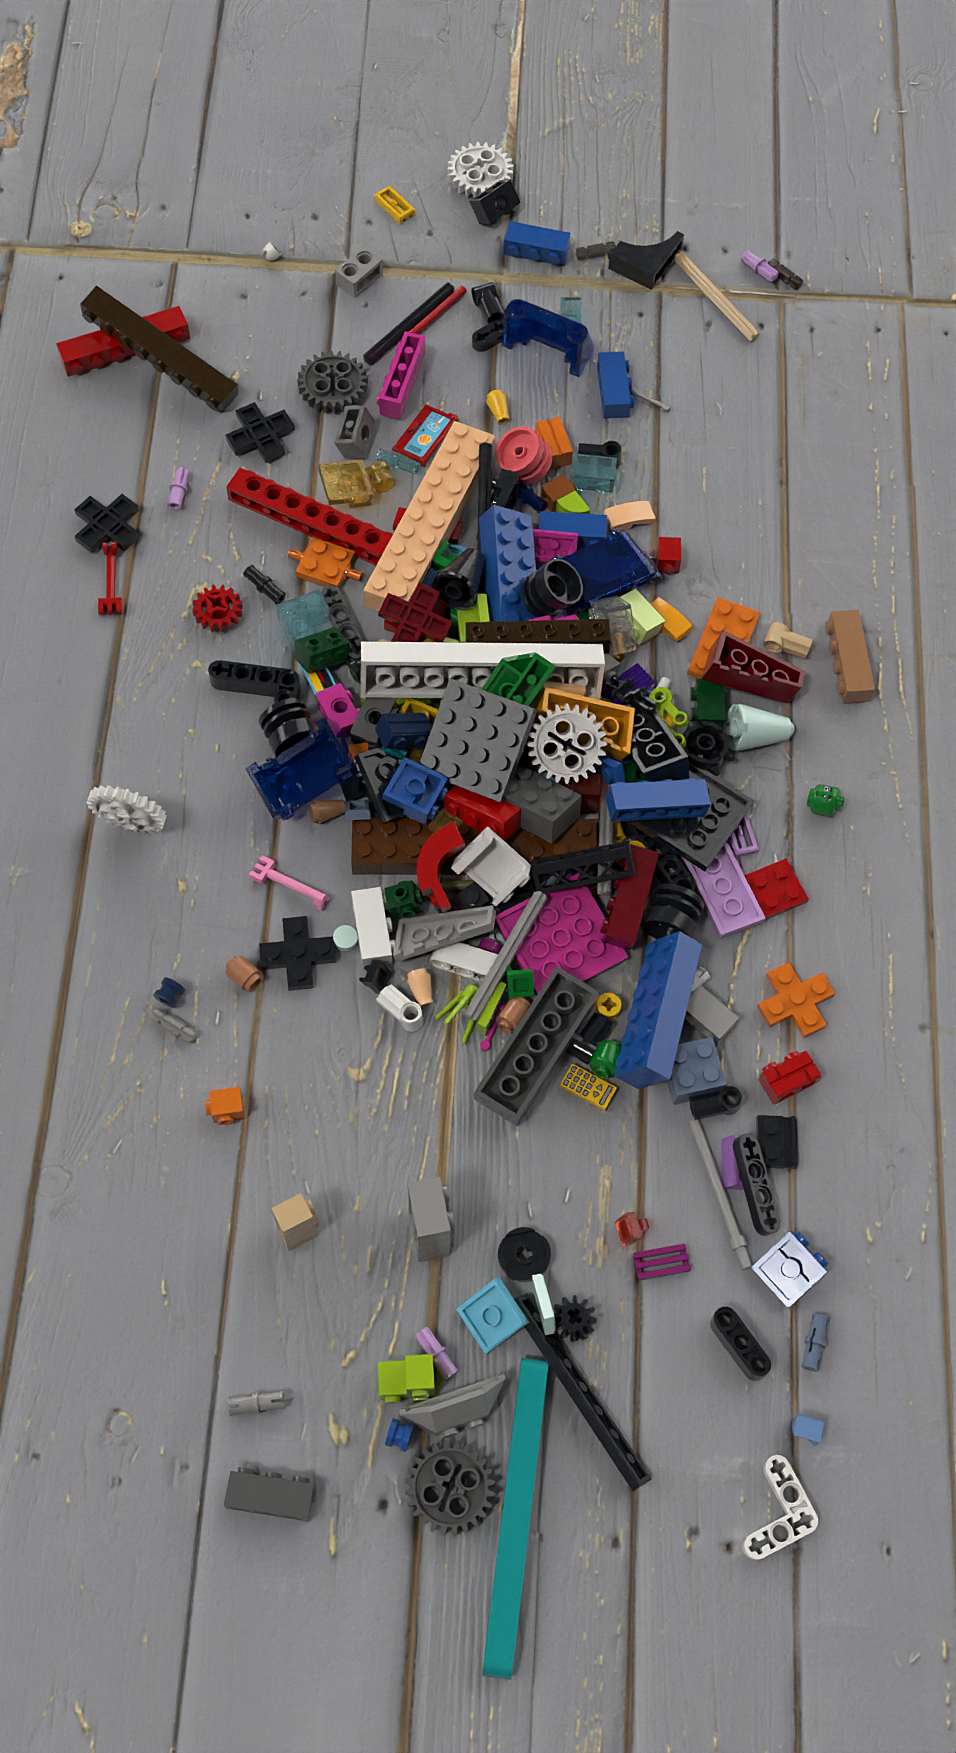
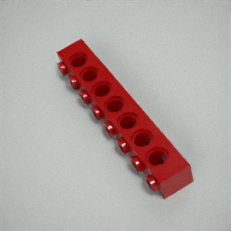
M239 467L226 486L229 501L312 538L314 537L355 551V557L375 566L378 564L393 536L391 532L382 531L371 523H364L355 519L350 514L337 511L330 505L319 503L310 496L301 495L292 488L283 487L271 479H265L255 472Z

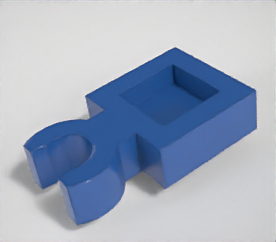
M598 757L602 764L594 763L598 767V770L594 773L597 777L602 776L605 783L609 785L616 782L626 783L622 763L609 757L606 759Z

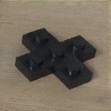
M255 402L235 410L236 417L243 427L225 434L226 441L236 456L255 447L265 463L285 455V449L278 440V437L294 431L295 427L284 409L267 417L263 416Z
M124 494L118 496L107 507L92 496H89L74 509L75 514L87 523L74 536L75 540L91 553L107 540L117 542L118 547L125 551L140 538L139 532L126 523L139 512V507Z
M307 916L282 918L284 941L259 943L261 969L286 968L288 991L312 989L311 965L336 963L333 936L309 938Z

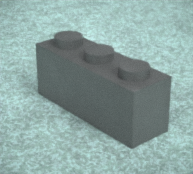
M238 1467V1472L230 1471L224 1501L226 1509L309 1522L315 1486L309 1483V1478L293 1476V1481L282 1479V1474L275 1472H266L265 1476L255 1475L254 1469Z

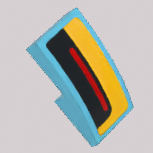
M299 664L305 681L310 686L315 699V693L336 685L328 668L308 674Z

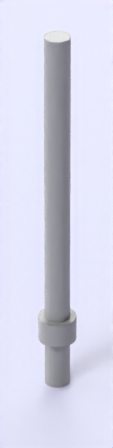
M693 1120L689 1124L730 1234V1245L732 1250L736 1251L742 1270L752 1267L746 1250L747 1242L744 1235L740 1234L699 1120Z

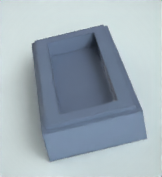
M346 801V821L370 819L369 801Z

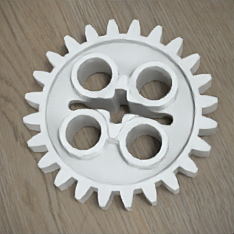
M477 142L476 146L473 147L469 143V148L461 146V151L455 150V155L450 156L447 176H449V183H453V188H458V193L465 191L466 197L473 194L474 198L499 180H513L514 166L512 165V159L508 158V153L502 154V148L495 150V144L488 147L487 142L483 146H480V143Z
M568 703L565 704L564 710H560L559 706L555 705L554 713L547 708L546 713L548 716L545 718L539 714L538 717L541 723H533L532 726L536 729V732L529 733V736L534 738V740L528 741L527 746L534 747V749L530 750L528 754L529 756H536L532 764H541L538 772L541 773L547 770V779L554 774L557 783L561 777H564L566 784L569 783L570 777H573L577 783L579 780L578 775L580 774L587 779L586 771L589 769L595 773L596 770L593 764H602L600 759L597 758L598 755H606L605 751L600 749V747L607 745L606 741L600 740V738L606 735L605 731H598L602 723L597 722L593 724L596 719L595 714L587 717L588 709L585 708L580 713L577 704L573 710H570ZM560 721L569 723V728L564 733L556 731V725ZM548 732L556 734L565 741L571 738L572 745L584 750L586 754L582 755L569 746L563 749V744L555 738L548 736ZM582 733L590 735V740L585 745L577 743V738ZM548 742H553L557 745L556 751L552 754H547L543 751L545 744ZM570 754L578 757L577 763L573 766L565 764V758Z
M107 785V788L99 786V788L94 787L90 791L86 803L89 805L88 809L93 810V814L99 815L98 818L106 819L107 823H114L115 827L122 826L125 830H133L136 833L137 830L146 834V831L150 833L154 831L159 832V830L163 829L167 817L165 815L166 811L161 810L162 806L155 805V801H148L147 796L141 797L138 792L131 793L129 789L124 790L116 786V789Z

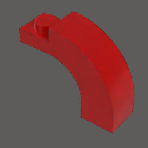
M454 822L440 828L428 838L420 851L417 861V879L422 895L425 896L433 893L429 896L435 909L440 907L443 914L452 910L439 882L440 868L449 857L466 848Z

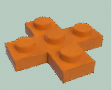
M789 962L767 972L766 977L777 995L758 1003L757 1008L769 1028L791 1018L803 1039L826 1028L827 1024L816 1008V1005L834 997L835 992L823 973L801 983Z

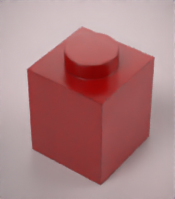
M659 537L656 548V565L659 571L665 574L679 573L682 561L681 538Z

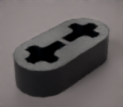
M495 320L475 331L472 335L473 349L478 352H485L503 342L508 336V325L502 320Z

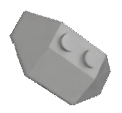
M503 1373L399 1409L400 1417L402 1420L414 1424V1426L435 1437L442 1435L443 1439L458 1434L457 1429L468 1426L469 1429L480 1427L485 1424L484 1420L488 1419L504 1386L505 1375Z

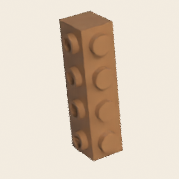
M859 610L832 611L829 620L825 622V632L830 636L829 652L834 656L833 672L838 676L837 693L841 695L843 703L871 701L875 687Z

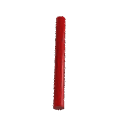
M461 285L409 332L420 334L467 292L466 288Z

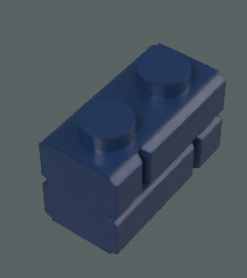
M426 713L382 714L375 727V731L378 737L381 738L380 741L384 749L395 748L396 750H403L405 748L424 749L432 729Z

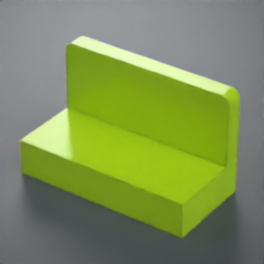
M477 594L475 607L470 606L466 610H457L460 643H466V622H490L486 594Z

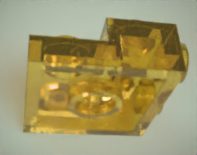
M362 459L319 464L318 470L329 505L348 503L349 508L371 506L372 499H375V489L373 485H370L369 469L365 468Z

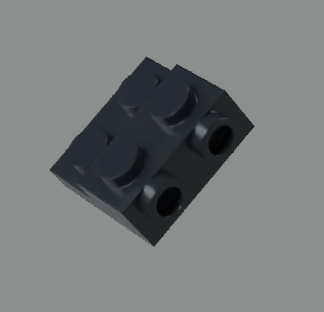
M502 469L499 477H494L492 482V489L494 491L491 496L492 506L497 505L511 510L514 509L518 498L519 474L511 470Z

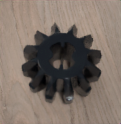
M573 1295L572 1303L566 1297H563V1306L560 1304H555L554 1310L557 1312L554 1313L555 1322H558L555 1324V1331L563 1330L560 1334V1339L562 1340L569 1334L571 1343L575 1342L576 1335H578L581 1341H584L586 1339L585 1332L592 1334L594 1329L591 1325L597 1322V1318L589 1316L594 1313L595 1308H585L588 1302L587 1299H583L581 1304L577 1303V1295ZM569 1314L571 1315V1317L573 1316V1314L578 1315L579 1323L577 1324V1322L575 1321L574 1324H571L569 1322Z

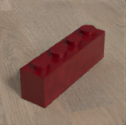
M630 844L631 857L635 875L614 879L612 887L616 888L614 896L610 895L606 910L610 911L608 919H603L600 933H603L602 942L627 950H631L635 944L659 855L658 852ZM626 858L619 859L618 865L622 866L621 871L629 870Z

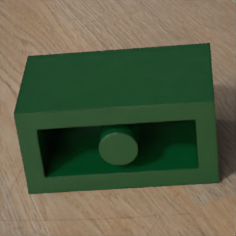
M696 678L695 686L690 688V701H694V707H691L690 721H693L695 724H700L701 721H715L717 725L724 728L726 721L725 686Z

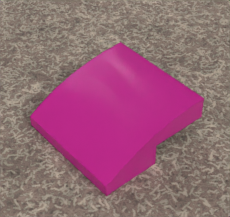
M533 529L536 570L552 559H562L569 562L575 568L578 533Z

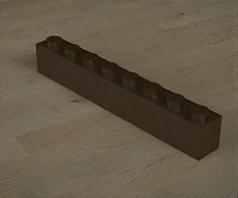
M97 285L80 303L82 316L87 322L99 326L101 331L107 336L112 335L124 348L129 347L141 360H147L158 372H164L170 376L175 384L183 385L187 388L192 396L203 399L211 409H217L223 413L238 395V384Z

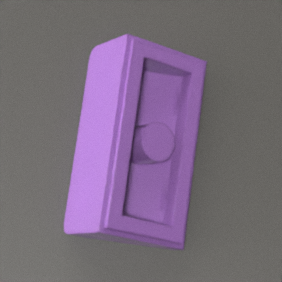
M734 1134L722 1139V1185L724 1189L744 1190L733 1151V1141L739 1136ZM743 1143L744 1148L749 1149L748 1144ZM750 1165L748 1168L749 1174L754 1178V1166Z

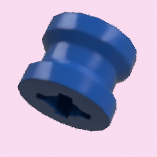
M393 1418L385 1446L392 1447L394 1445L399 1447L401 1451L406 1452L411 1440L414 1424L408 1423L404 1425L398 1419Z

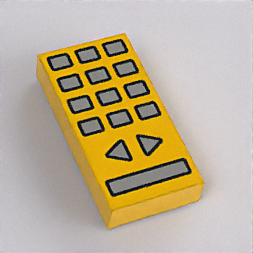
M573 1063L560 1084V1088L604 1112L617 1090V1087Z

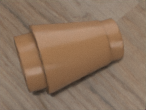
M342 799L314 800L313 803L308 804L310 819L313 823L318 822L320 824L344 814V801Z

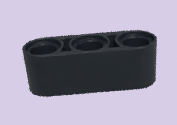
M718 1308L710 1320L712 1331L748 1379L752 1381L763 1379L771 1369L770 1358L732 1308ZM720 1315L726 1316L730 1321V1326H721L717 1321V1317ZM742 1338L746 1342L747 1348L745 1350L738 1349L734 1344V1339ZM751 1361H759L763 1365V1372H755L751 1368Z

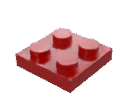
M786 858L744 875L766 918L765 920L806 904L809 900Z

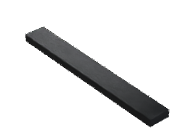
M527 1293L514 1298L529 1321L524 1326L632 1491L652 1480L650 1475L556 1334L545 1335L538 1307L531 1296Z

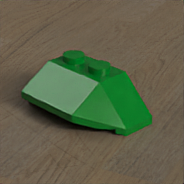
M537 652L504 657L481 690L529 707L556 666Z

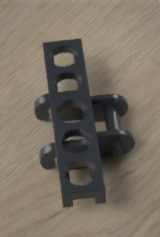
M613 677L612 682L607 681L605 683L606 688L612 692L611 698L613 700L620 699L621 705L627 706L632 704L647 715L657 709V703L645 696L647 693L646 687L643 686L635 691L630 689L633 686V679L629 678L627 682L626 680L622 681L617 677Z

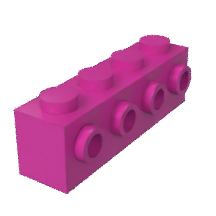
M405 331L401 342H398L395 358H392L389 373L383 381V389L377 396L376 404L379 405L380 415L401 419L426 353V336Z

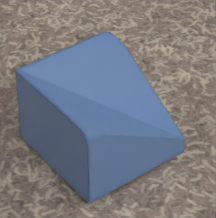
M800 1414L796 1415L792 1419L793 1434L808 1439L814 1446L820 1443L824 1422Z

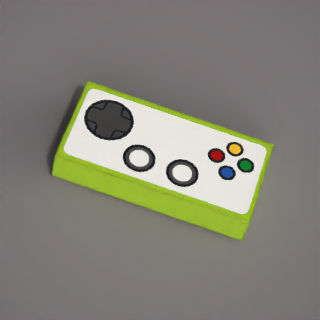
M501 981L498 984L477 1022L478 1033L486 1036L498 1006L505 996L507 984Z

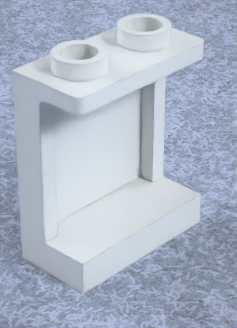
M486 827L455 858L451 869L458 875L462 871L469 875L493 897L492 904L497 906L501 901L503 903L507 902L513 895V890L517 886L522 887L529 880L531 865L495 832Z

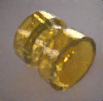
M377 461L369 466L367 472L371 480H373L376 492H387L394 487L396 481L393 475L390 474V467L387 462Z

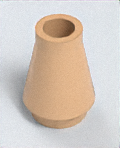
M426 968L409 972L406 981L419 1006L425 1007L433 1004L430 973H427Z

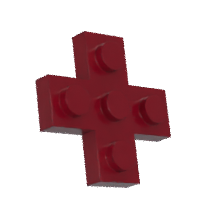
M418 583L410 602L390 593L387 594L378 616L399 625L391 642H418L421 635L435 642H444L452 621L432 612L439 597V591Z

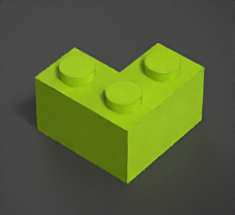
M433 1354L405 1355L404 1361L378 1362L379 1399L385 1400V1404H398L402 1402L401 1399L412 1398L413 1402L419 1403L428 1400L429 1397H434Z

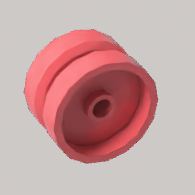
M516 427L509 430L502 436L495 451L496 462L500 468L519 474V484L530 485L543 478L550 469L553 459L552 450L534 430L528 427Z

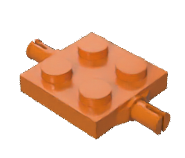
M314 537L304 552L293 548L289 550L288 557L300 561L295 571V575L298 578L324 587L332 585L338 588L347 577L358 581L362 579L363 572L351 569V564L355 558V551Z

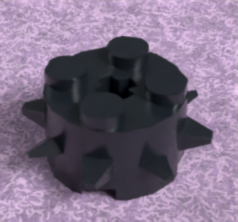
M693 721L688 722V727L683 733L686 740L683 750L688 755V759L713 775L719 776V770L724 762L735 760L728 753L729 743L734 740L733 735H725L723 728L717 725L715 721H701L700 724H695Z

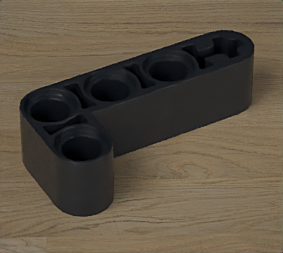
M216 660L208 667L211 685L217 690L274 697V703L288 698H299L300 695L299 675L292 669Z

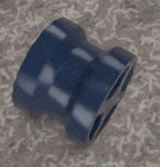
M164 977L161 982V988L156 990L153 996L162 1004L175 1008L178 1004V997L182 996L186 990L178 982Z

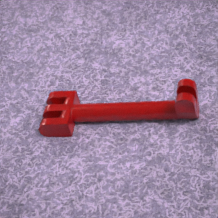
M107 542L102 543L103 553L107 556L106 598H98V614L104 615V607H107L108 615H113V607H116L117 614H122V598H115L118 545L117 542H112V546H108Z

